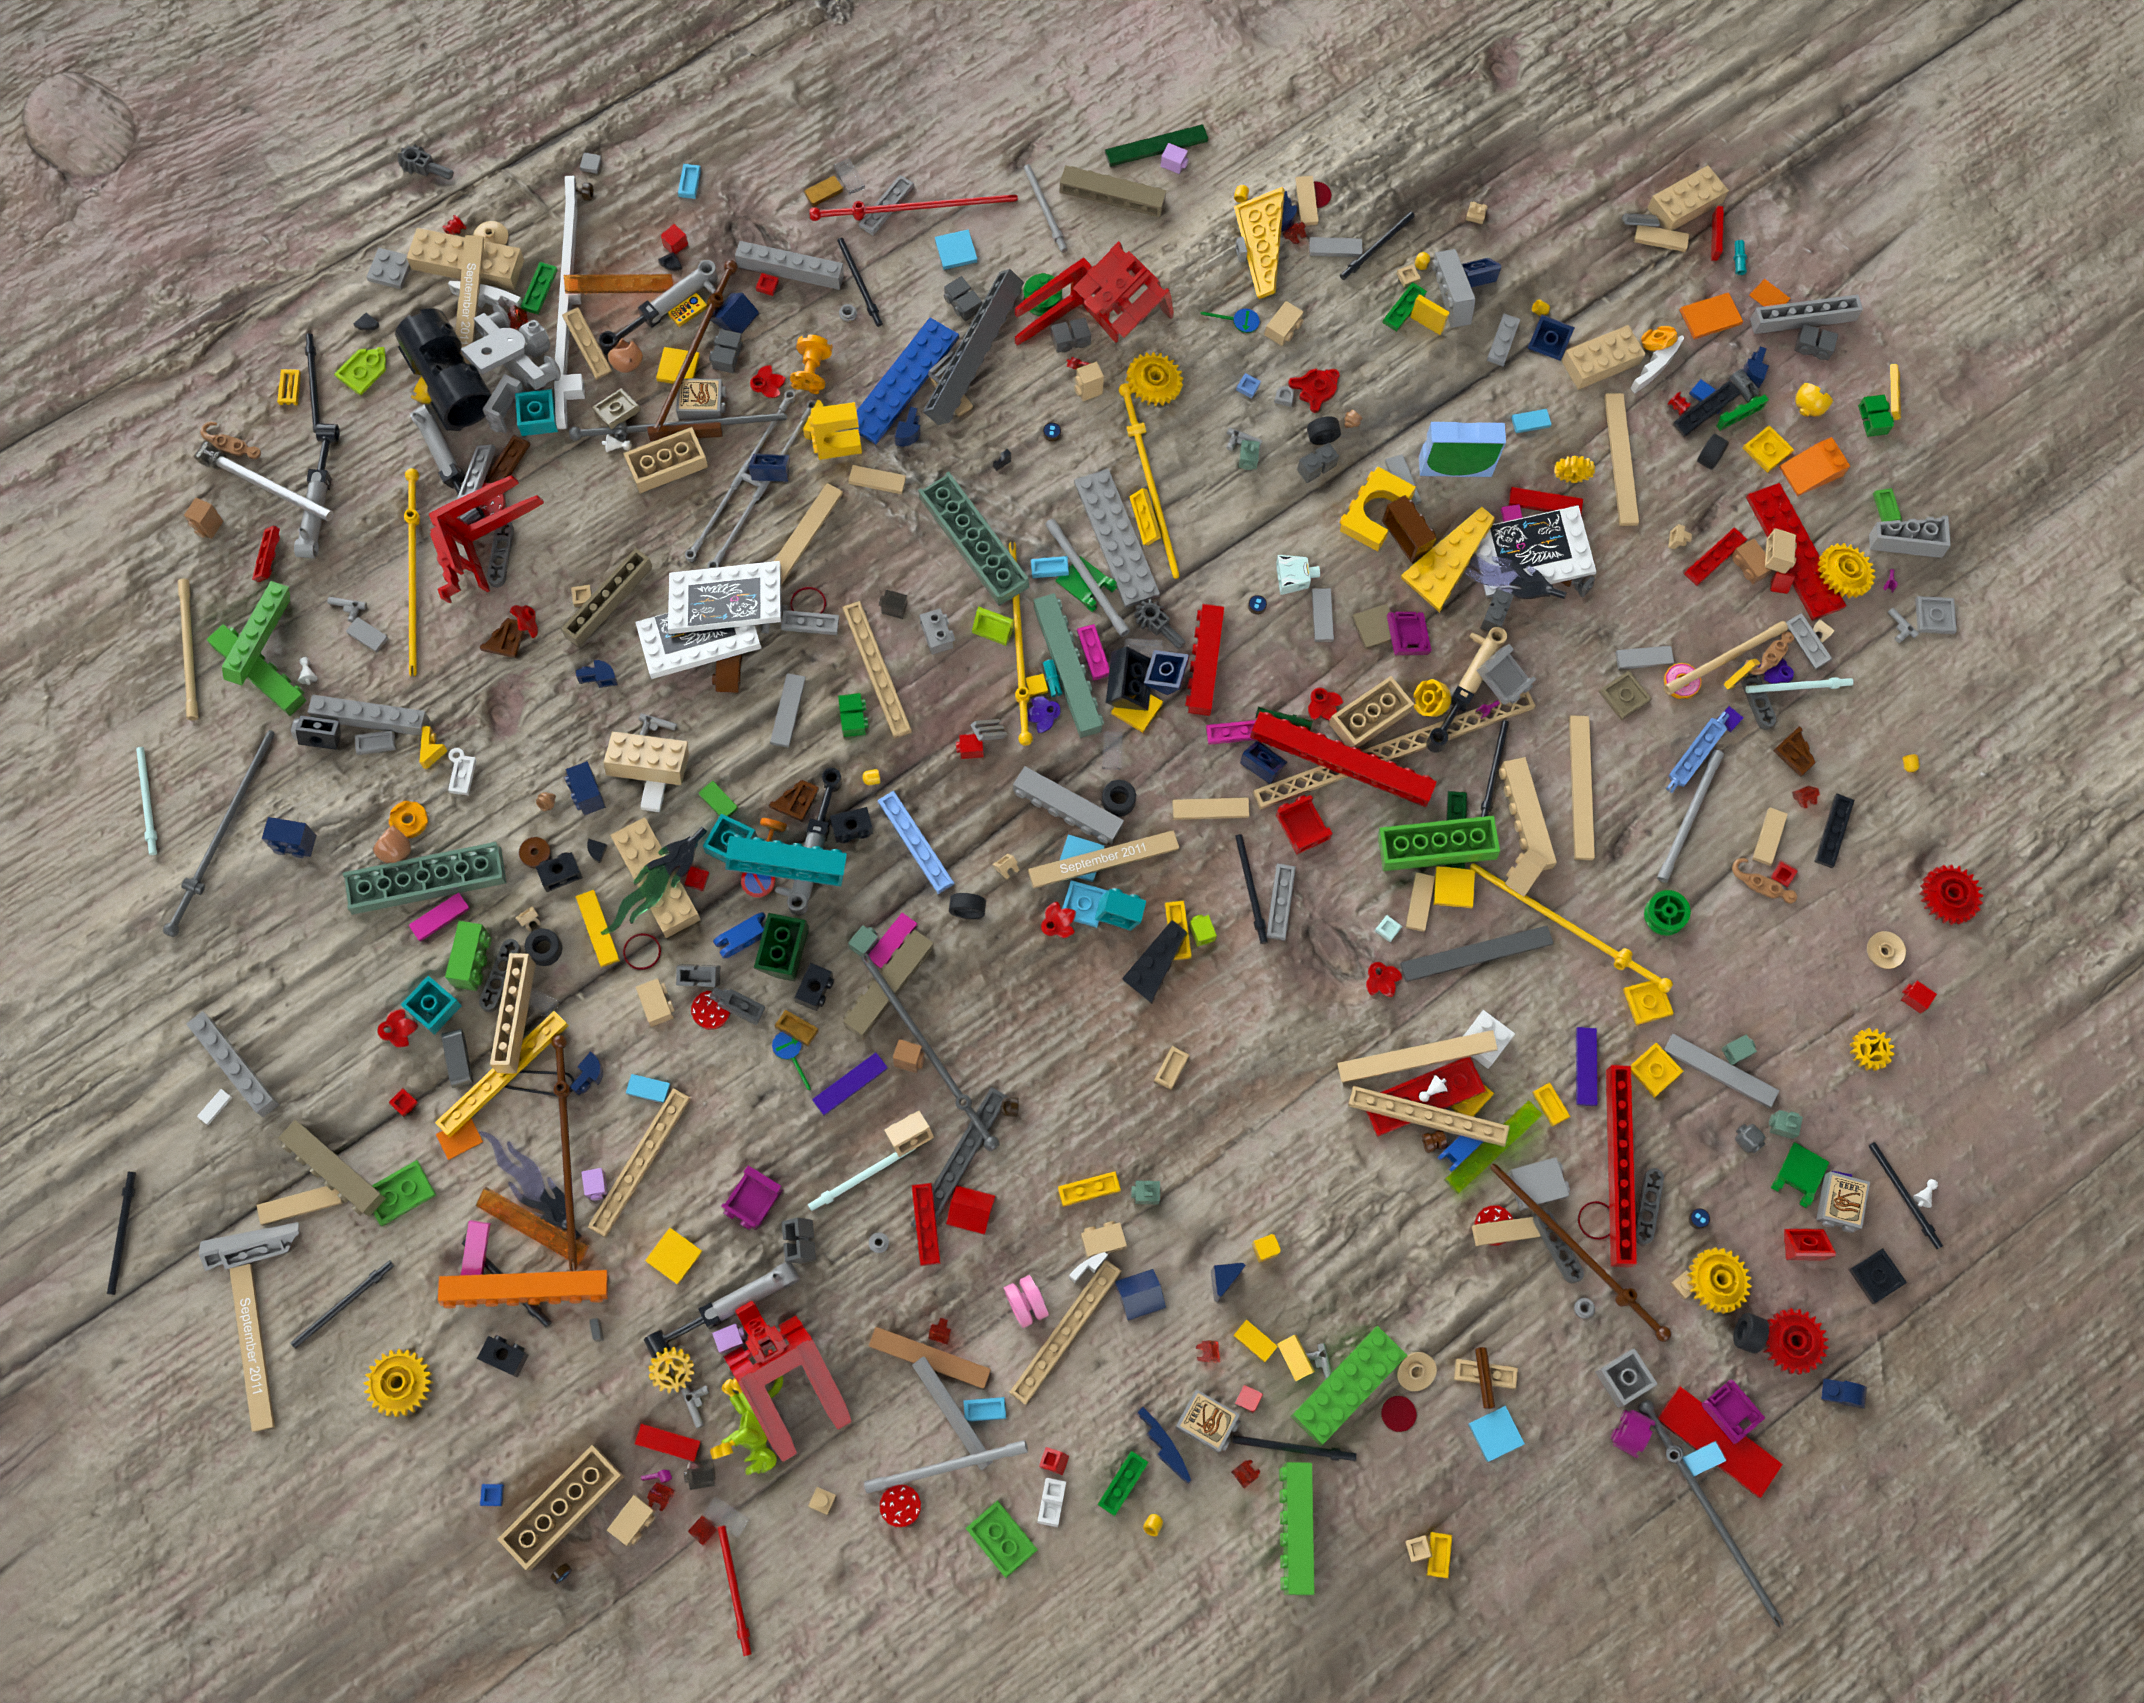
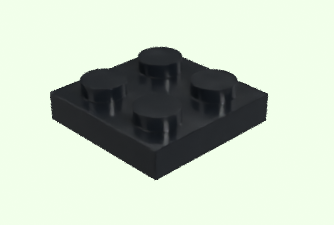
M1884 1248L1849 1269L1872 1305L1907 1283Z

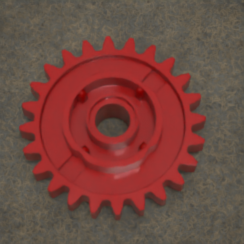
M1952 864L1948 867L1942 865L1940 868L1936 867L1933 871H1930L1923 879L1924 883L1920 885L1924 889L1919 893L1924 896L1921 902L1927 904L1924 909H1930L1929 915L1935 914V920L1942 918L1943 924L1949 921L1950 925H1953L1955 922L1958 925L1963 923V921L1965 923L1968 922L1970 918L1972 919L1976 916L1975 913L1981 910L1978 906L1983 904L1979 900L1984 896L1979 893L1982 887L1976 886L1979 880H1972L1974 874L1967 875V869L1962 872L1960 866L1954 869ZM1949 892L1954 895V898L1949 895Z
M1790 1308L1787 1312L1781 1310L1780 1315L1778 1313L1773 1314L1774 1319L1770 1318L1767 1320L1770 1325L1769 1335L1765 1344L1767 1349L1763 1351L1770 1354L1768 1361L1775 1360L1774 1367L1781 1365V1372L1788 1369L1790 1375L1795 1371L1797 1375H1801L1802 1372L1806 1374L1810 1373V1369H1817L1816 1364L1820 1365L1823 1363L1820 1358L1827 1356L1823 1350L1829 1349L1828 1346L1824 1345L1828 1338L1823 1337L1826 1330H1820L1822 1323L1816 1324V1316L1809 1318V1312L1807 1311L1802 1314L1801 1309H1797L1794 1313L1793 1308ZM1792 1336L1798 1340L1797 1347L1791 1342Z

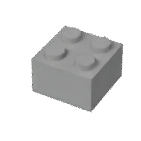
M1635 1348L1595 1371L1618 1408L1657 1385V1382Z

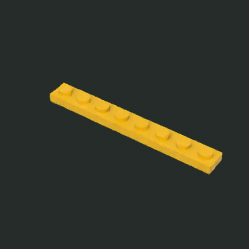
M553 1011L522 1040L517 1073H497L492 1068L435 1123L449 1138L453 1136L551 1043L554 1036L560 1035L569 1025Z

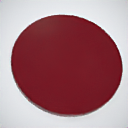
M1314 181L1317 208H1322L1330 202L1331 190L1326 184Z
M1393 1396L1387 1399L1381 1409L1382 1420L1392 1431H1407L1416 1421V1408L1404 1396Z

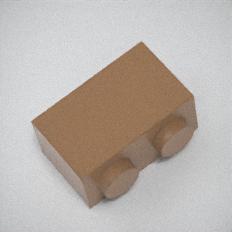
M196 497L184 514L188 525L194 529L195 534L202 538L206 536L212 539L223 523L222 518L212 504Z
M1754 538L1736 548L1731 556L1733 562L1740 567L1745 578L1752 585L1769 576L1773 571L1772 569L1765 568L1766 553Z
M899 1039L893 1055L894 1067L917 1073L919 1068H923L925 1062V1053L922 1051V1046Z

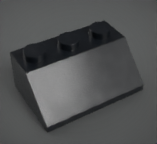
M1128 646L1111 652L1106 703L1116 708L1148 711L1151 687L1146 686L1144 681L1151 658Z

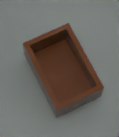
M1406 495L1387 505L1382 522L1413 564L1433 548L1436 534L1432 528L1428 527L1424 516L1418 513L1414 502L1408 499Z

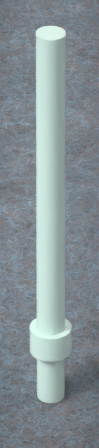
M1835 677L1819 681L1746 686V692L1756 693L1825 687L1837 689L1840 686H1852L1853 679H1839Z
M138 747L136 752L146 826L144 835L145 841L148 843L149 855H156L157 832L154 830L144 747Z
M895 1152L833 1190H827L821 1194V1197L808 1204L810 1210L813 1211L825 1203L826 1205L834 1201L833 1198L910 1152L901 1157H898Z

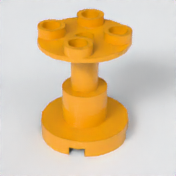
M808 335L807 338L800 336L798 338L796 349L803 355L802 362L805 365V369L790 375L792 388L806 390L812 394H819L820 390L825 388L826 383L824 379L815 374V370L820 366L821 360L828 359L832 355L833 345L827 344V339L817 335Z

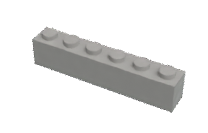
M739 241L735 254L738 268L840 290L844 277L843 263Z
M1859 295L1757 307L1750 321L1754 334L1798 329L1802 328L1804 324L1821 326L1852 322L1857 320L1863 308Z
M312 695L308 709L311 717L336 720L341 725L382 731L393 730L396 733L422 736V726H429L430 722L426 712L421 710Z
M1024 766L1013 784V791L1018 797L1029 799L1034 806L1047 809L1049 814L1063 818L1071 826H1078L1082 832L1087 835L1092 834L1096 836L1103 844L1108 843L1112 845L1123 828L1124 820Z
M202 1011L186 1023L257 1114L265 1117L279 1106L276 1099L210 1016Z

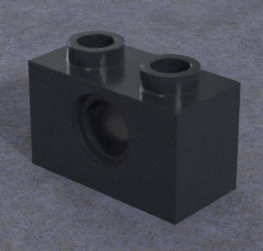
M300 716L295 729L298 745L337 750L341 739L340 723L336 720Z
M867 807L830 816L836 843L844 844L850 842L851 839H865L874 834ZM850 824L857 825L853 830L847 828Z
M572 852L561 853L558 855V858L544 860L538 866H535L546 892L583 878ZM557 868H563L561 873H554Z
M810 963L794 997L795 1002L815 1011H818L819 1007H823L827 998L825 996L826 991L832 988L835 981L832 971ZM814 984L821 986L818 991L810 990Z
M495 1335L494 1338L488 1336L476 1359L518 1378L529 1356L524 1352L525 1348L515 1343L513 1346L505 1344L507 1340L498 1335ZM502 1350H508V1357L505 1360H500L499 1358Z

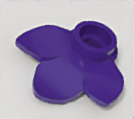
M1783 658L1778 665L1763 673L1765 674L1764 680L1771 684H1778L1780 682L1790 683L1794 678L1793 669L1787 666V662Z
M1035 697L1032 699L1034 707L1027 710L1028 721L1037 723V732L1043 733L1053 726L1054 719L1058 718L1061 713V708L1058 703L1048 701L1045 697ZM1053 707V712L1049 713V708Z

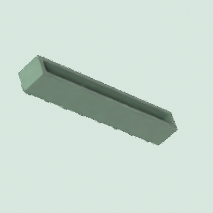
M1055 593L1033 599V608L1049 653L1054 661L1057 675L1060 676L1059 681L1079 737L1083 738L1100 733L1102 725H1104L1103 717L1097 713L1096 708H1098L1096 698L1091 696L1092 687L1090 681L1085 679V667L1083 664L1080 665L1078 660L1080 654L1078 648L1073 646V634L1071 631L1068 632V620L1066 615H1062L1061 610L1063 607L1061 600L1056 598Z

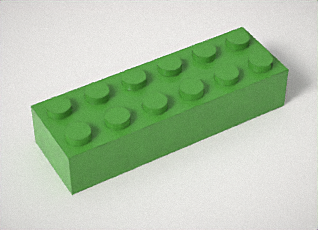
M1494 816L1381 827L1377 835L1383 871L1496 860L1500 853Z
M1376 1326L1290 1417L1319 1446L1323 1445L1403 1361L1407 1354L1384 1331Z
M1287 1462L1279 1469V1481L1283 1482V1489L1279 1490V1502L1283 1503V1511L1279 1513L1280 1525H1283V1533H1280V1547H1283V1555H1280V1568H1284V1577L1280 1578V1589L1284 1590V1595H1314L1312 1463Z

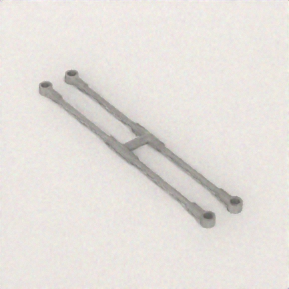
M793 390L785 392V399L781 403L777 414L784 413L789 404L796 400ZM808 401L807 409L801 418V422L780 455L787 453L803 425L807 422L808 416L811 414L810 406H815L816 401ZM777 421L771 422L751 456L745 461L730 485L731 488L699 539H696L691 549L685 552L688 562L696 560V554L703 544L702 541L734 490L744 480L758 488L722 549L707 564L708 569L712 565H716L715 568L719 567L725 551L756 501H759L770 481H752L751 475L746 473L749 470L752 455L759 452Z

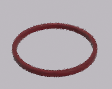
M804 587L797 590L793 594L790 602L792 611H794L792 602L795 595L802 590L811 589L819 592L824 599V607L820 614L824 612L826 608V599L820 590L813 587Z
M645 933L636 934L629 938L623 949V956L627 964L638 970H645L654 966L661 955V947L657 939ZM635 937H651L658 945V957L647 967H635L626 959V947Z
M1599 1201L1589 1202V1203L1585 1204V1205L1580 1209V1211H1579V1214H1578V1225H1579L1581 1231H1582L1587 1237H1589V1238H1591V1239H1595V1240L1605 1239V1238H1607L1608 1236H1610V1233H1609L1608 1235L1604 1236V1237H1599V1238H1598V1237H1593V1236H1590L1589 1234H1587V1233L1583 1230V1228H1582V1226H1581V1223H1580V1215H1581L1582 1210H1583L1586 1206H1588V1205H1590V1204L1597 1203V1204L1604 1205L1605 1207H1607V1208L1609 1209V1206L1606 1205L1605 1203H1602V1202H1599Z

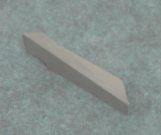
M296 1222L200 1242L199 1257L205 1271L221 1264L224 1265L226 1270L288 1252L292 1241L296 1235L298 1236L300 1226Z

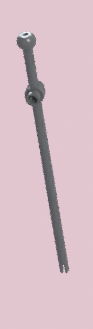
M786 413L667 422L663 426L720 422L721 425L783 421L788 417ZM626 421L616 425L612 430L609 427L580 429L574 426L569 429L570 439L577 441L585 436L614 434L617 440H625L628 433L647 432V427L655 426L656 423L628 426Z
M269 730L264 737L194 877L191 879L186 877L183 880L181 888L185 889L186 893L171 922L163 927L165 935L170 937L178 935V925L193 895H202L204 892L205 884L201 883V879L275 735L274 731Z
M864 953L869 963L861 955L862 961L955 1096L957 1108L966 1112L985 1140V1149L990 1152L999 1147L1000 1142L997 1137L990 1135L971 1107V1098L968 1095L962 1094L869 955ZM966 1099V1105L962 1106L961 1101Z
M1648 1399L1638 1405L1639 1412L1655 1421V1426L1653 1427L1667 1448V1459L1676 1463L1776 1626L1780 1627L1774 1616H1777L1783 1626L1784 1622L1683 1460V1449L1679 1445L1673 1444L1654 1413L1655 1406L1653 1402ZM1672 1451L1677 1452L1678 1455H1673Z

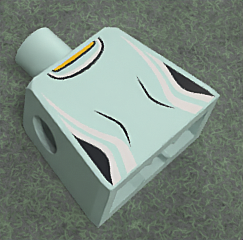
M1277 556L1276 568L1280 595L1307 589L1310 586L1311 578L1320 577L1319 566L1309 567L1307 557Z

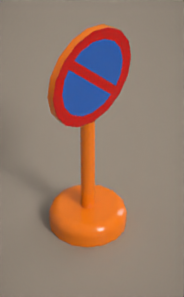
M761 818L760 821L762 827L770 829L767 838L768 842L772 841L774 831L784 832L787 824L773 819ZM743 872L741 885L748 895L761 898L773 890L775 877Z

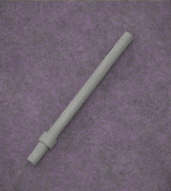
M1027 164L1024 166V170L1051 228L1054 242L1058 244L1061 253H1064L1068 249L1063 240L1062 231L1058 229L1032 168Z

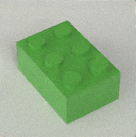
M458 922L445 978L454 988L477 991L478 985L480 986L482 983L483 975L481 972L482 968L486 966L487 948H490L492 941L490 934L482 924Z

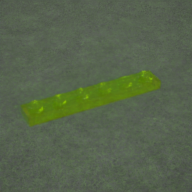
M1528 1100L1503 1124L1510 1126L1505 1147L1483 1142L1444 1181L1459 1194L1543 1114Z

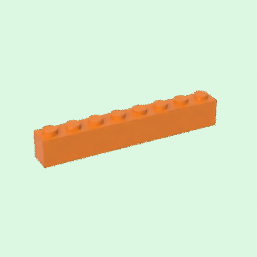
M607 1270L439 1276L438 1302L440 1306L448 1309L455 1308L456 1305L474 1308L477 1307V1304L496 1307L501 1303H507L506 1305L517 1306L519 1303L528 1302V1305H539L540 1302L560 1304L561 1301L577 1304L581 1303L582 1300L599 1303L603 1302V1299H608Z

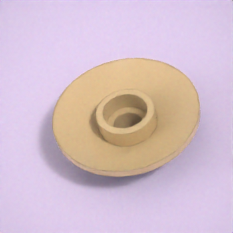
M487 221L480 224L473 233V236H483L486 242L506 245L509 239L506 227L496 221Z
M1878 932L1867 943L1868 956L1878 967L1892 969L1899 966L1905 959V945L1900 937L1892 932ZM1881 949H1884L1887 954L1884 955Z
M1423 1352L1407 1355L1397 1369L1399 1383L1410 1391L1425 1389L1433 1382L1436 1376V1363L1431 1356Z

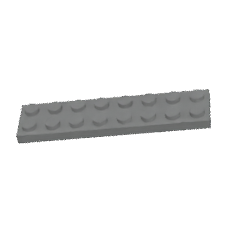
M1109 469L1074 479V484L1111 575L1117 582V590L1124 607L1127 608L1140 604L1143 600L1146 602L1150 598L1152 600L1160 597L1159 590Z

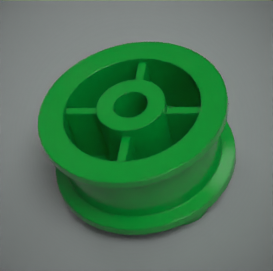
M1046 273L1030 277L1023 288L1024 300L1055 277ZM1062 289L1029 310V312L1037 316L1043 315L1062 301Z
M1663 890L1656 893L1648 901L1644 909V919L1648 927L1653 932L1664 936L1678 933L1688 923L1691 915L1690 905L1686 898L1673 890Z

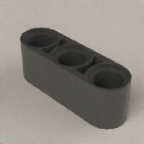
M458 1029L442 1033V1043L452 1088L472 1084L473 1076L463 1030Z

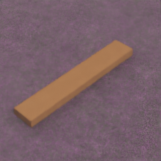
M875 1327L869 1343L870 1348L911 1363H915L924 1356L935 1372L981 1389L985 1388L991 1371L990 1368Z

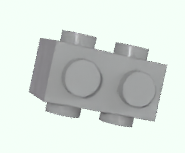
M941 608L920 614V624L931 654L952 649L955 637L953 631L948 630L947 625H949L947 615L942 613Z

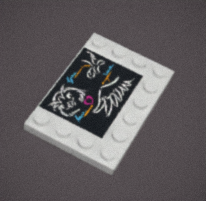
M1579 506L1493 524L1475 553L1486 598L1493 597L1496 589L1512 593L1513 588L1521 589L1517 586H1510V583L1518 576L1510 568L1512 561L1519 564L1531 576L1538 570L1550 584L1596 574Z
M780 561L669 573V634L781 622Z
M668 613L636 622L651 679L761 649L754 625L669 634Z

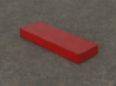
M1717 206L1712 215V261H1717L1723 251V206Z
M644 1424L640 1425L635 1445L695 1462L701 1441Z

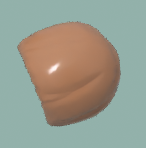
M623 338L608 353L609 363L615 370L622 373L635 370L643 359L640 348L633 341H630V345H628Z
M392 825L378 839L373 847V851L381 861L387 864L395 863L408 858L411 852V845L409 839Z

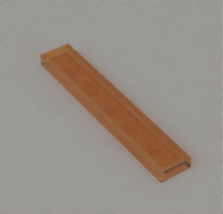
M672 274L564 275L563 277L565 294L664 293L673 286Z
M488 1187L483 1189L476 1204L478 1208L569 1260L567 1233ZM576 1239L577 1265H580L589 1246Z

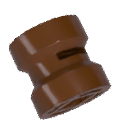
M1436 1130L1432 1134H1422L1423 1146L1427 1153H1432L1435 1149L1442 1150L1447 1148L1446 1136L1442 1130Z

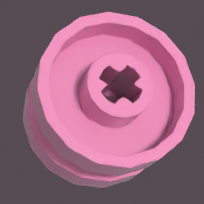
M1030 1275L1020 1279L1019 1284L1022 1293H1020L1014 1283L1003 1287L1010 1306L1022 1328L1032 1324L1033 1319L1030 1310L1038 1320L1049 1316L1041 1292Z

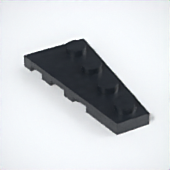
M1171 920L1124 975L1122 980L1153 1004L1158 989L1160 990L1163 980L1188 934L1187 931Z

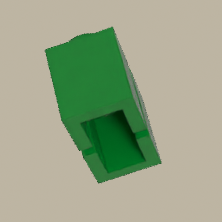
M1885 394L1864 397L1858 407L1862 420L1869 419V421L1863 422L1866 436L1888 435L1894 426V418L1888 412L1890 405L1886 400Z
M861 693L839 695L843 737L866 735L865 728H869L868 718L864 717L863 711L867 709L865 699H861Z

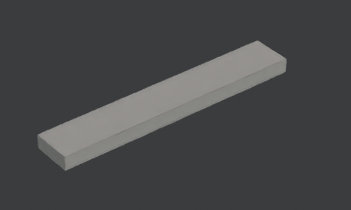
M1675 1034L1670 1036L1664 1048L1668 1055L1769 1109L1777 1097L1778 1089Z
M923 1356L912 1365L970 1455L987 1451L927 1359ZM993 1460L977 1465L982 1470L993 1463Z

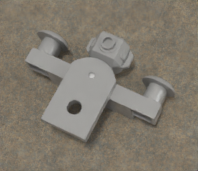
M498 305L493 306V314L487 316L483 313L473 318L475 328L483 338L461 348L463 356L482 375L503 364L526 388H529L531 385L537 390L552 380H560V368L553 358L544 356V364L537 367L527 357L531 355L535 358L547 352L550 348L549 336L536 320L529 321L520 326L519 331L510 328V320L506 311Z

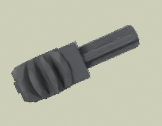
M414 144L413 147L407 145L406 149L401 148V153H398V163L404 172H409L411 175L416 172L418 175L421 174L426 177L431 172L448 180L453 178V170L434 163L432 156L427 154L422 146L418 147Z
M1151 598L1148 603L1143 600L1141 606L1138 605L1136 607L1137 612L1134 613V617L1137 618L1136 623L1142 624V629L1148 627V630L1152 631L1156 636L1162 633L1177 649L1182 648L1186 641L1169 626L1170 618L1163 612L1164 606H1158V601L1152 603ZM1152 613L1154 617H1148L1146 614Z

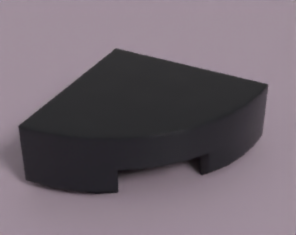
M674 252L658 259L659 264L667 270L677 271L682 269Z
M367 312L353 323L354 327L359 330H375L380 327L379 323Z
M1008 449L1000 453L1002 457L998 461H994L993 467L996 471L1011 462V452Z
M588 838L587 849L590 856L596 862L601 863L607 849V844Z

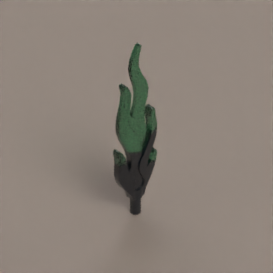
M701 827L692 837L689 836L686 839L670 843L658 851L660 856L668 855L651 861L641 869L633 883L634 885L639 884L645 875L649 873L645 882L636 891L622 900L614 922L608 928L601 931V935L609 934L619 928L629 910L640 900L646 898L645 902L632 912L629 920L630 924H633L640 914L657 904L666 890L672 873L676 868L680 867L671 882V887L675 888L677 883L689 872L693 864L695 850L698 846L697 842L707 833L704 827Z

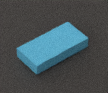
M683 164L678 197L696 199L701 166Z
M1547 409L1515 414L1511 417L1516 434L1550 428L1552 425Z
M1068 556L1031 559L1032 578L1069 575Z
M631 1074L626 1094L664 1103L669 1092L670 1083Z
M1005 1397L963 1400L964 1417L967 1422L1006 1419Z
M1716 1441L1682 1457L1693 1476L1726 1461Z

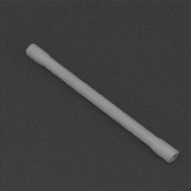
M1048 520L1045 525L1052 536L1058 541L1112 621V625L1121 637L1126 636L1130 630L1123 619L1117 614L1077 555L1056 520Z
M1713 750L1705 773L1669 854L1659 871L1657 879L1663 883H1667L1671 876L1674 864L1696 814L1721 763L1724 753L1720 750Z
M1026 1440L1007 1444L1004 1447L903 1473L864 1481L865 1491L868 1494L884 1490L887 1487L992 1460L1028 1453Z

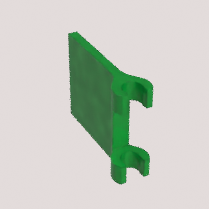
M1079 556L1100 588L1105 586L1111 593L1117 589V586H1115L1117 582L1114 579L1107 577ZM1071 564L1068 567L1069 575L1059 576L1055 582L1082 602L1090 612H1094L1097 609L1095 605L1097 602L1092 598L1094 595L1074 565Z
M1793 1142L1770 1188L1778 1192L1785 1183L1804 1193L1799 1205L1807 1208L1808 1205L1812 1204L1816 1190L1830 1162Z

